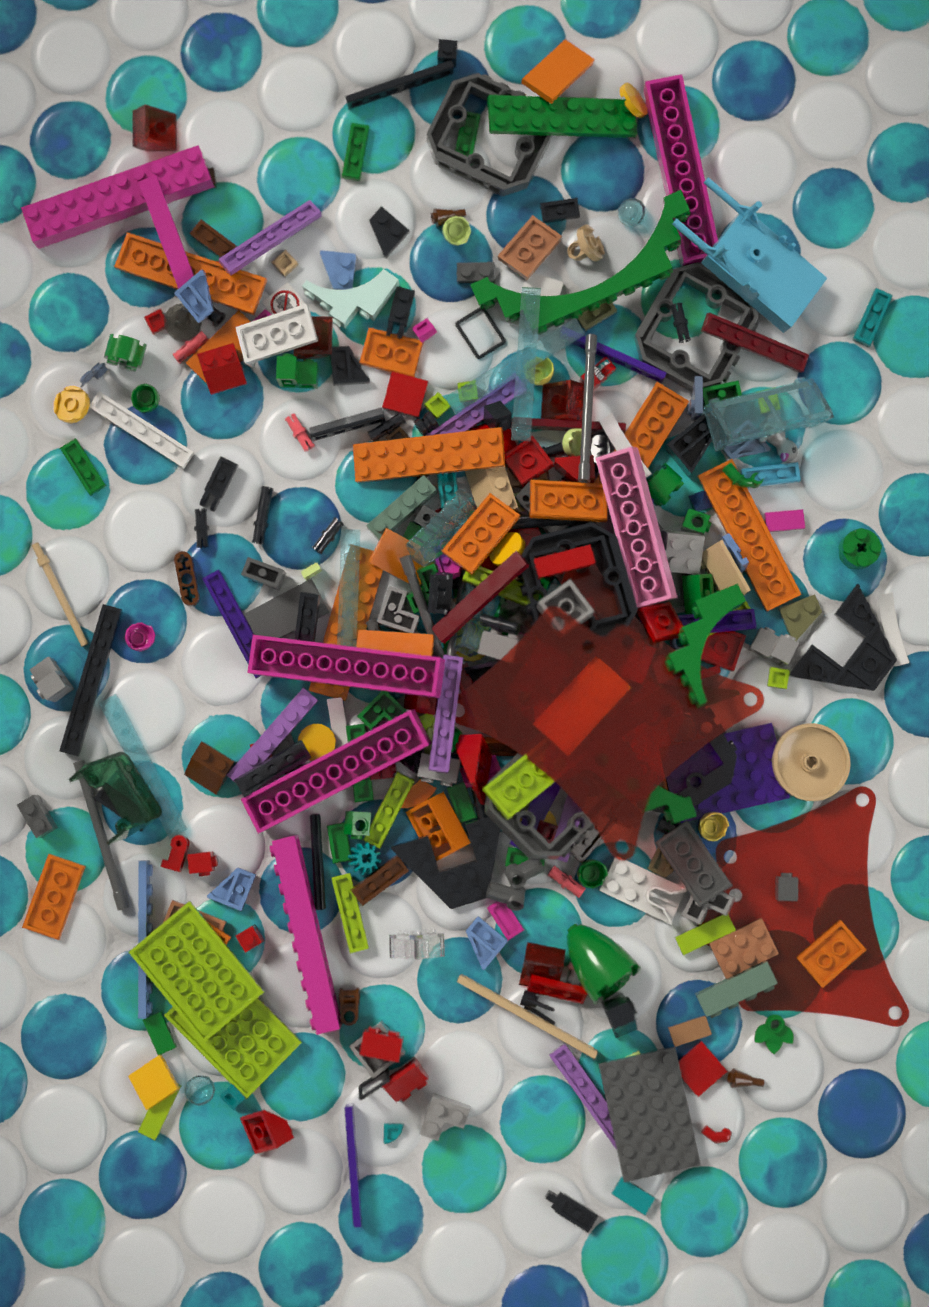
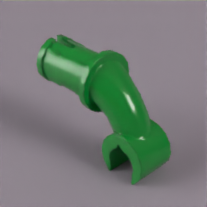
M732 463L726 465L722 470L733 482V486L756 489L764 480V478L761 481L754 480L758 474L756 472L750 478H745V475H741Z

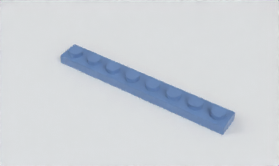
M150 860L138 861V944L153 932V924L150 923V915L153 914V904L150 903V896L153 894V885L150 884V876L153 875V865L150 864ZM138 965V1019H145L153 1011L152 1001L150 1002L153 983L150 982V978Z

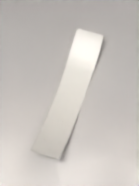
M612 413L600 421L616 451L632 447ZM642 462L645 476L647 478L651 475V472Z
M893 592L879 595V608L885 638L897 659L894 666L907 664L909 660L898 627Z
M341 697L327 699L331 730L336 738L335 749L348 743L346 719Z

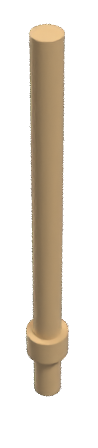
M38 542L34 543L32 548L38 558L37 562L43 568L81 647L88 645L83 631L49 565L50 560L48 556L44 555Z

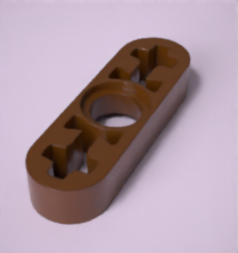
M181 551L174 557L181 599L187 606H195L200 600L193 559L189 553ZM184 555L185 558H188V561L185 562L186 568H191V570H183L180 572V569H184L183 564L179 562V560H181V556ZM184 574H191L192 581L189 584L182 582ZM184 587L190 588L191 594L195 595V598L192 599L193 602L186 599L189 593L187 589H183Z

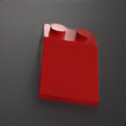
M483 734L460 735L459 743H456V753L461 759L469 782L480 804L485 805V793L482 789L489 780L492 762L491 751Z

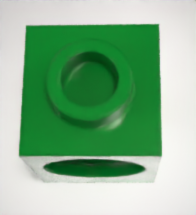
M688 508L681 530L704 535L705 532L708 533L712 524L709 521L710 515ZM693 519H699L702 522V526L699 528L695 527L692 523Z
M345 811L344 834L351 835V839H362V835L369 836L371 812ZM357 821L359 822L358 830H356L355 823Z

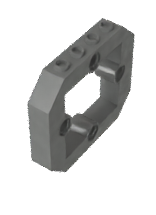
M476 73L453 81L427 131L426 140L435 165L502 197L527 189L553 136L530 135V137H521L517 141L515 156L518 162L510 177L484 165V158L480 154L473 153L467 157L445 146L452 130H459L466 124L467 112L464 106L470 94L487 101L488 95L526 96V94L509 88L505 83H498L485 74ZM460 115L462 118L456 120L453 116ZM527 147L529 151L523 152L520 148ZM472 163H476L479 165V167L472 168L470 165Z
M698 262L675 268L673 273L670 274L671 276L665 281L635 334L634 341L639 359L648 365L666 372L665 378L690 392L693 390L695 376H703V388L720 385L722 381L726 383L731 374L728 370L731 365L736 366L740 359L738 353L742 348L735 346V350L730 351L726 347L730 343L723 341L720 347L721 353L710 373L707 374L689 364L690 358L685 350H676L671 354L651 343L650 340L660 322H667L672 318L673 314L670 306L674 304L673 300L683 282L706 294V303L709 307L719 308L724 304L742 314L738 325L752 331H756L759 325L756 323L759 318L758 312L701 263ZM712 294L720 295L721 299H713ZM666 307L669 313L663 314L660 308ZM682 358L684 364L679 365L675 363L674 359Z
M540 732L512 760H510L485 786H487L490 782H492L495 778L502 774L506 769H508L511 765H513L516 761H518L521 757H523L526 753H528L546 737ZM591 753L575 765L580 768L581 774L576 773L572 767L566 772V776L574 782L582 779L598 796L582 812L574 814L568 820L567 827L550 844L533 828L536 819L532 812L527 810L520 813L517 812L507 820L485 794V814L529 859H558L560 856L566 857L572 851L570 846L574 842L579 844L586 837L583 833L587 829L592 831L599 824L596 820L600 816L605 818L612 811L609 807L614 803L613 797H609L606 788L609 786L608 782L601 775L600 768L602 765ZM520 818H525L528 821V826H523L520 823ZM575 820H579L582 823V828L576 827Z

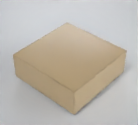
M286 250L272 261V264L284 277L299 265Z

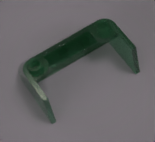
M117 752L87 763L69 778L70 782L84 778L92 788L103 787L119 813L121 819L115 823L117 834L107 841L108 845L133 835L162 815V809L129 755L124 752Z

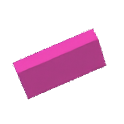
M803 509L764 513L765 524L769 532L805 529Z
M496 901L487 907L508 941L524 931L512 910L505 903Z

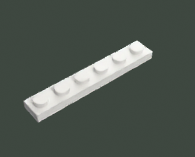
M100 391L91 402L90 409L180 467L185 468L194 455L192 450Z

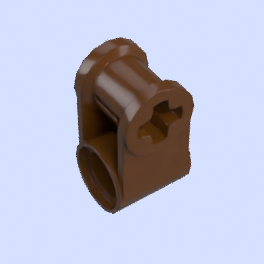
M356 987V989L350 990L340 988V1018L343 1024L351 1026L359 1019L360 988ZM347 1011H352L355 1014L354 1021L350 1022L345 1019Z

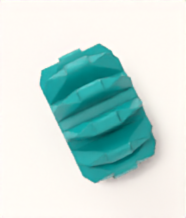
M365 842L364 845L358 843L357 848H351L353 854L348 855V858L352 859L353 862H350L348 865H355L353 872L359 871L360 875L365 873L370 875L372 874V869H378L375 863H381V860L376 859L380 852H374L376 849L375 845L370 847L369 843ZM363 855L367 856V858H365L367 859V862H362V860L364 859L362 858Z

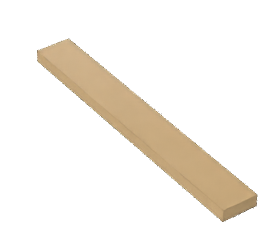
M460 974L457 982L595 1059L598 1052L594 1047L463 974Z

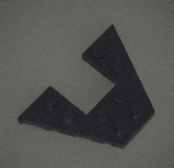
M856 584L834 615L864 637L862 642L843 667L812 644L789 673L790 677L875 691L896 663L897 659L891 651L890 645L884 637L880 625L860 589V585Z
M488 816L465 823L476 858L474 861L439 871L428 835L393 845L391 850L450 909L486 899V891L492 878L500 828Z

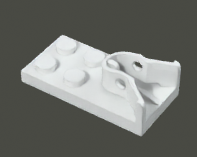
M307 304L235 327L244 362L251 368L255 367V364L260 360L318 341Z
M615 855L608 870V876L605 878L599 891L672 925V919L687 889Z

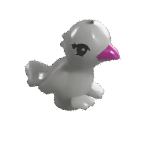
M777 411L760 425L759 432L763 436L759 441L760 443L767 441L774 445L782 462L791 461L796 458L798 448L793 441L785 438V429L780 419V412Z

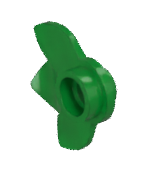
M777 1014L770 1015L766 1019L765 1024L758 1026L754 1034L755 1043L765 1042L772 1054L780 1050L783 1042L793 1044L794 1040L792 1030L785 1025L784 1019ZM778 1021V1026L772 1027V1022Z

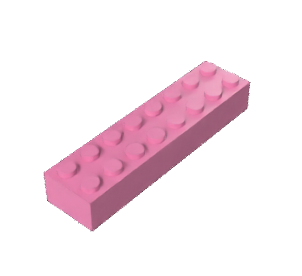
M629 447L595 458L637 608L678 598L638 448Z

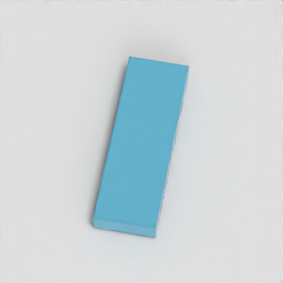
M798 462L741 469V475L744 474L745 478H750L755 472L758 474L754 480L761 481L764 478L759 487L801 481Z

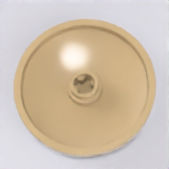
M802 724L791 728L778 740L772 755V768L777 782L789 795L803 801H820L836 794L845 784L850 772V754L845 742L834 730L820 724Z

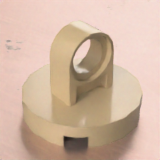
M585 224L577 230L578 240L568 247V256L576 261L588 257L592 261L597 262L605 254L599 236L595 238L592 234L595 230L589 225ZM580 247L579 255L574 256L575 248Z

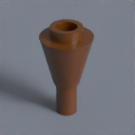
M434 208L433 213H431V220L433 224L439 227L444 225L447 219L451 217H465L466 210L453 211Z
M735 1068L727 1075V1082L731 1088L751 1085L764 1086V1079L754 1078Z

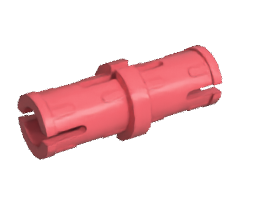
M201 331L190 341L187 340L185 345L172 355L181 364L188 356L195 354L196 350L209 339Z
M295 413L291 414V418L288 416L285 421L293 431V437L298 439L304 452L309 451L308 448L312 449L315 445L306 433L307 429L301 425Z
M555 865L547 875L557 881L563 889L566 888L578 898L586 889L572 879L570 874H565Z

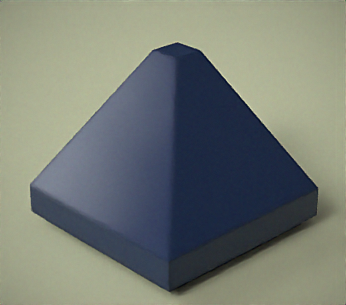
M704 490L688 496L693 510L702 512L712 508Z

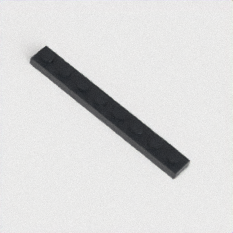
M105 604L102 605L60 746V752L80 756L122 609Z

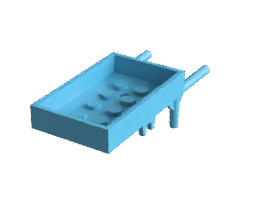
M708 177L704 184L738 212L736 217L713 247L706 244L677 218L672 225L707 254L701 262L706 268L784 333L794 325L827 277L794 250L796 246L794 242L792 244L786 242V235L779 237L758 219L756 212L762 207L760 201H757L751 207L741 205Z

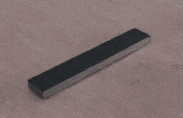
M452 60L347 95L345 98L348 109H353L453 75L454 66Z

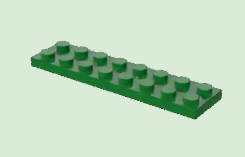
M488 95L489 134L636 138L637 124L636 117L625 106L624 102L626 99L558 97L551 104L540 96Z

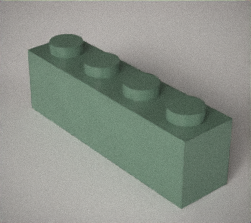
M423 475L367 524L368 530L378 541L386 528L394 532L416 512L418 507H422L437 494L436 488Z
M765 960L741 973L696 992L695 995L706 1017L710 1016L713 1018L722 1013L721 1010L727 1007L729 1010L739 1005L738 1002L744 999L749 1001L756 998V994L761 991L766 993L775 988L774 985L778 983L768 962Z

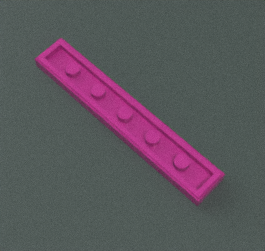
M155 175L139 181V185L179 289L194 274L158 177Z

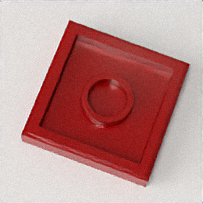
M392 371L382 409L419 418L428 381Z
M533 435L504 454L505 464L522 487L526 486L530 480L538 478L554 467V463Z
M670 602L639 607L637 610V614L653 643L679 638V630L684 626Z
M726 631L708 636L703 648L701 661L714 666L719 665L720 668L734 672L746 635L735 631Z
M702 1041L678 1060L682 1079L697 1097L702 1095L728 1072Z

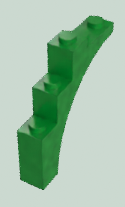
M738 583L698 599L692 604V613L696 619L698 618V621L682 627L679 630L680 634H678L681 644L686 647L669 653L666 656L665 665L668 671H672L673 676L681 673V682L684 687L687 686L689 700L692 705L695 704L696 708L707 703L700 675L701 656L705 642L716 623L729 612L742 606L746 601Z

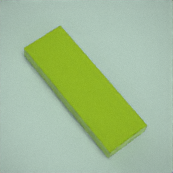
M722 914L674 938L682 955H685L736 931L729 915Z
M180 1089L147 1111L138 1130L139 1133L153 1140L157 1139Z

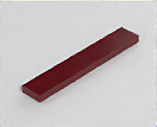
M710 312L706 314L701 332L799 373L804 372L809 354Z
M513 417L511 428L568 431L573 428L582 429V421ZM592 421L591 433L604 432L600 422ZM618 423L622 432L625 434L626 424Z
M517 550L432 627V630L442 643L445 644L529 567Z

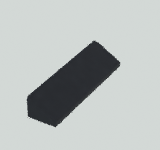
M382 408L310 427V435L313 441L381 423V421L385 420Z

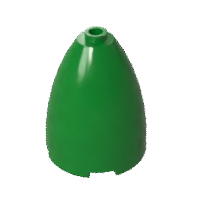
M574 924L567 930V947L574 971L585 992L595 1005L599 1003L598 999L602 998L604 1001L626 985V982L630 979L629 976H635L640 971L641 967L623 947L602 932L583 924Z

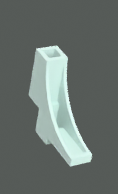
M383 269L371 281L351 289H326L307 280L302 287L307 298L312 301L316 299L320 302L319 305L327 311L331 310L329 312L330 321L339 328L342 326L346 329L358 311H360L359 314L367 320L370 318L374 321L400 284L399 279Z

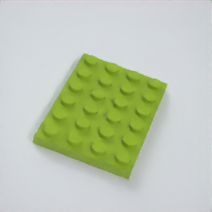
M191 901L186 903L129 951V954L202 1043L206 1042L265 992Z
M259 998L255 999L204 1043L199 1040L173 1007L164 1015L246 1097L245 1099L302 1043Z

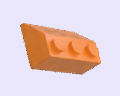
M444 791L406 812L418 837L428 835L436 861L471 843Z

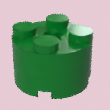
M110 334L104 358L107 359L106 363L113 366H118V364L124 365L125 369L136 372V369L142 366L147 345L144 343L141 346L139 345V340L128 336L118 335V338H114V334Z
M664 463L661 466L663 468L660 471L656 470L647 480L651 499H654L653 504L655 506H664L671 499V496H669L671 492L678 491L684 484L681 481L682 477L667 463Z
M859 528L851 531L840 541L838 548L839 558L850 569H864L878 559L882 545L879 538L872 531ZM859 546L862 548L860 553L857 551Z

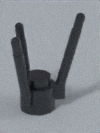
M525 990L520 1005L525 1006L524 1009L533 1012L554 1025L555 1021L535 1008L538 1006L552 1012L555 1009L538 1002L539 997L536 995L542 994Z

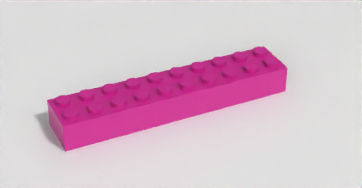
M680 74L645 81L643 92L665 195L668 196L679 190L682 191L690 209V216L682 223L706 244L713 247L718 238L707 187L704 184L705 178L683 76ZM678 230L681 237V245H679L677 251L681 267L698 262L701 263L707 254Z
M199 145L21 207L32 242L38 249L148 211L149 209L139 181L155 175L158 177L167 204L214 188Z
M253 635L247 673L440 698L445 659Z
M412 709L242 798L241 801L259 834L431 745L432 742L415 709Z
M299 835L274 840L269 847L271 856L275 857L277 863L274 865L275 874L280 876L281 883L278 884L279 891L285 897V903H283L285 915L289 914L290 922H287L289 933H293L294 941H292L293 951L298 953L299 957L296 963L298 972H302L303 980H301L303 992L306 991L308 996L305 1002L307 1010L312 1013V1019H310L312 1031L316 1030V1035L338 1030L343 1023L340 1018V1010Z

